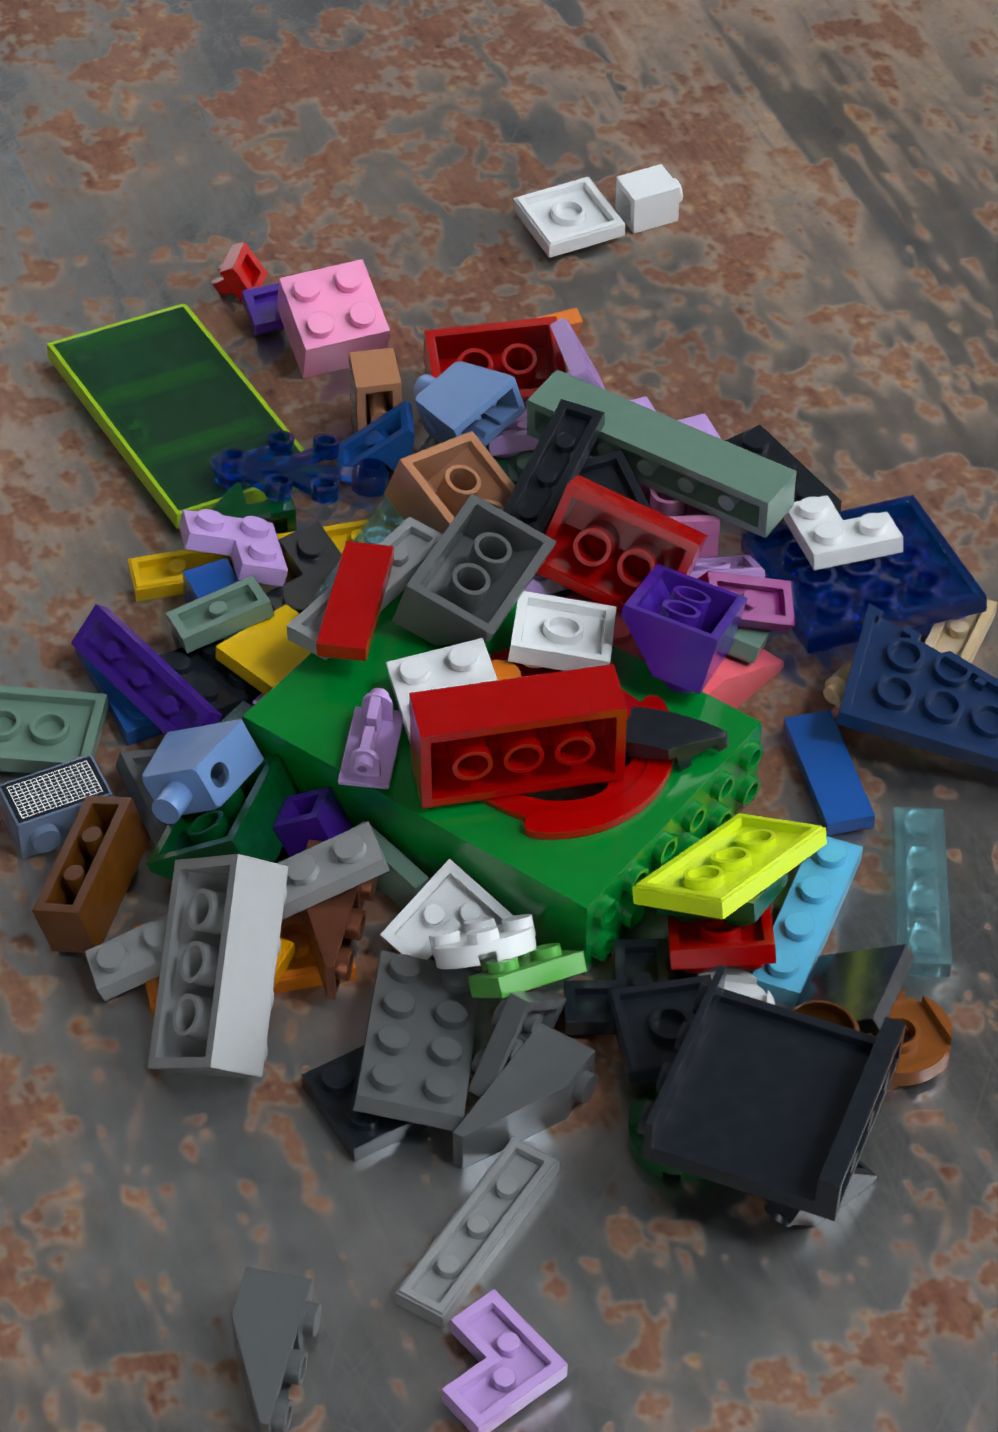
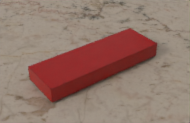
M352 541L345 542L316 642L317 656L366 662L394 562V546Z

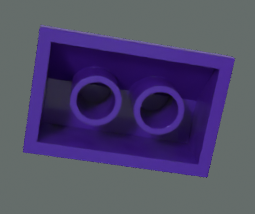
M657 564L624 604L621 615L653 677L665 681V685L676 692L684 694L695 692L701 694L731 649L748 598Z

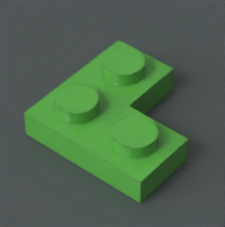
M560 943L539 945L533 951L502 961H497V958L481 962L483 972L468 976L472 997L502 999L509 997L511 992H524L586 972L587 969L583 951L561 950Z

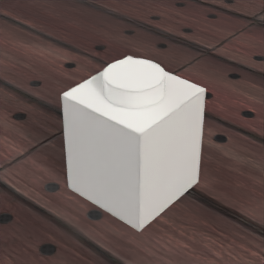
M662 164L616 177L615 210L633 234L678 221L679 203L683 200L682 188L676 178H672Z

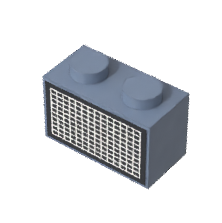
M92 754L0 784L2 819L22 859L46 853L63 846L86 795L113 797V793Z

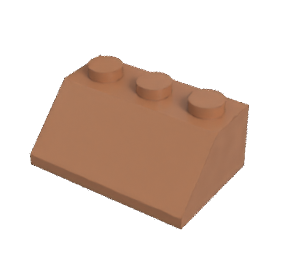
M471 431L400 459L384 495L404 521L411 517L443 534L471 494L478 496L503 511L515 488V484L474 432Z

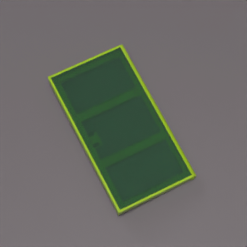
M187 304L175 305L47 343L48 359L177 529L179 528L183 509L191 511L211 510L237 482L241 483L246 504H252L317 484L323 478L321 469Z

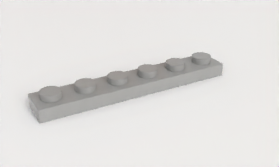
M369 821L277 863L289 866L286 883L287 899L283 907L282 920L390 871ZM168 913L85 951L97 991L104 1001L160 976Z

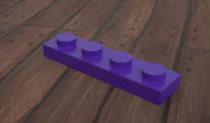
M95 604L71 644L165 735L171 731L219 722L222 717L221 713L108 607Z

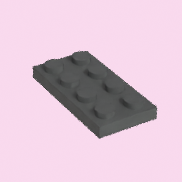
M381 950L354 1100V1111L455 1131L464 1119L480 999L472 997L468 976L483 971L469 968L439 969L435 961Z

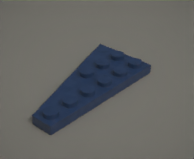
M869 603L835 724L998 772V679L951 651L941 653L920 641L921 633L907 625L902 630L882 618L884 613L882 610Z

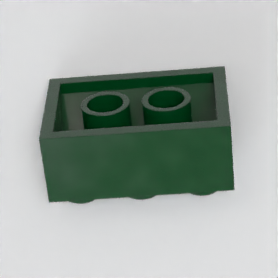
M275 754L264 757L262 763L219 808L185 814L176 823L168 824L146 863L149 870L172 881L175 860L241 854L274 863L280 855L283 845L273 829V825L286 797L300 794L279 755Z

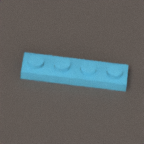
M826 836L827 844L801 863L773 926L776 963L765 964L763 967L755 969L752 973L757 978V986L762 988L766 994L769 990L775 1000L796 1005L813 967L823 951L862 860L863 846Z

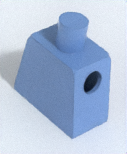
M462 361L451 365L437 378L429 374L420 376L413 389L414 396L416 397L414 402L427 433L439 443L473 431L481 443L486 446L526 411L515 377Z
M242 719L167 732L142 774L143 783L154 800L151 807L152 812L160 821L174 824L182 815L215 810L225 803L262 763L264 758Z

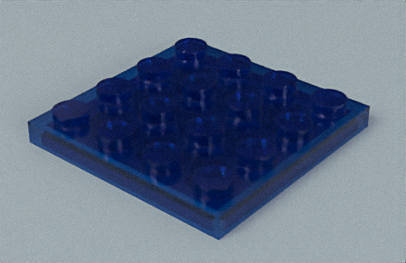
M914 495L838 512L843 520L861 517L867 513L888 512L903 535L902 553L813 570L787 524L775 526L766 538L753 532L741 534L742 552L744 555H750L765 570V578L791 581L795 626L792 630L807 653L827 651L833 647L858 642L869 603L884 612L883 619L902 630L906 625L916 630L923 626L952 619H962L969 615L987 611V595Z

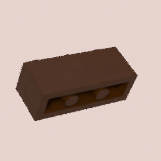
M86 795L32 909L52 951L85 953L86 950L104 942L151 839L132 797Z

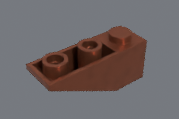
M309 839L306 850L323 841ZM377 877L299 912L327 999L335 1000L341 980L349 981L354 963V950L351 949L353 940L360 941L362 939L366 921V911L363 910L365 900L373 901L377 887Z

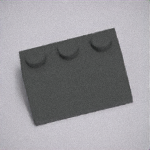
M471 494L406 585L392 621L433 645L459 644L483 638L484 641H490L557 541L478 496Z

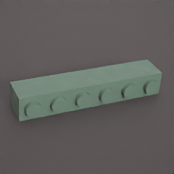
M556 370L527 400V435L540 440L561 399L605 412V425L588 458L621 449L638 483L764 538L769 535L794 506L795 470L562 371Z

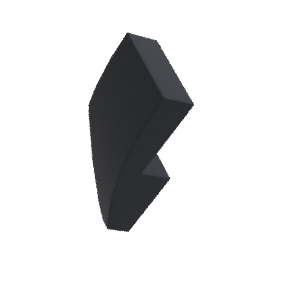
M633 706L627 720L625 756L665 760L675 758L679 771L692 766L691 757L709 748L720 752L726 749L729 744L726 731L706 722L669 711Z

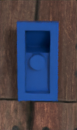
M407 400L336 445L338 476L349 486L362 477L371 475L384 463L395 471L400 459L412 455L415 432L412 405Z

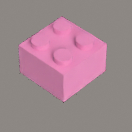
M363 259L279 278L277 310L303 378L349 368V352L388 348L390 329Z

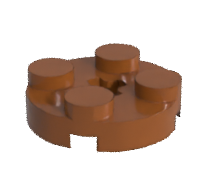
M906 990L899 991L888 1017L905 1022L904 1036L909 1035L911 1038L908 1039V1042L903 1043L901 1058L888 1091L894 1090L899 1086L916 1085L928 1081L944 1071L949 1061L953 1032L949 1017L935 1001L925 996L922 997V1002L914 998L905 997ZM869 1033L870 1035L876 1037L878 1035V1033Z

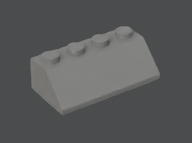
M241 854L175 860L147 1069L225 1078L262 1077L264 1062L268 1053L267 1035L270 1011L274 1003L273 987L277 957L281 948L280 931L283 907L287 899L286 883L289 866Z

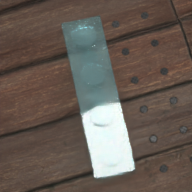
M894 807L892 831L897 945L907 944L915 956L907 976L950 977L952 952L944 809Z

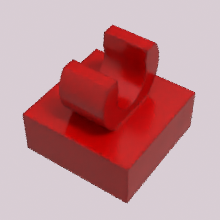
M244 241L231 246L224 263L218 267L222 277L212 280L211 283L220 296H226L234 292L242 303V291L261 287L268 273Z

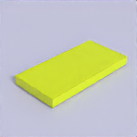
M738 813L632 887L633 902L637 905L725 919L827 844L826 827Z

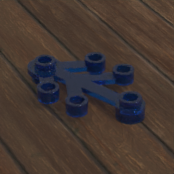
M272 431L267 435V444L248 452L235 448L225 449L211 459L210 469L215 474L214 479L218 484L229 488L237 482H240L242 487L250 484L264 492L267 498L275 501L290 499L294 486L310 495L311 499L317 503L332 504L338 500V481L352 482V491L360 496L380 497L384 495L389 481V472L385 469V463L374 458L360 460L357 467L316 465V463L321 461L334 460L339 456L340 440L331 434H318L314 436L312 448L292 455L294 452V435L287 431ZM276 457H287L277 462L269 461Z

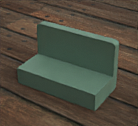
M253 575L166 612L176 648L183 647L186 653L222 638L227 640L243 629L275 616L271 601Z

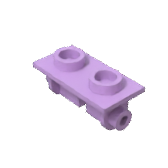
M382 688L372 689L370 693L363 697L362 707L355 706L338 778L339 785L389 789L403 720L400 711L393 710V702L389 697V693Z

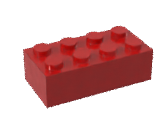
M614 664L409 693L411 765L422 808L624 779L627 706Z

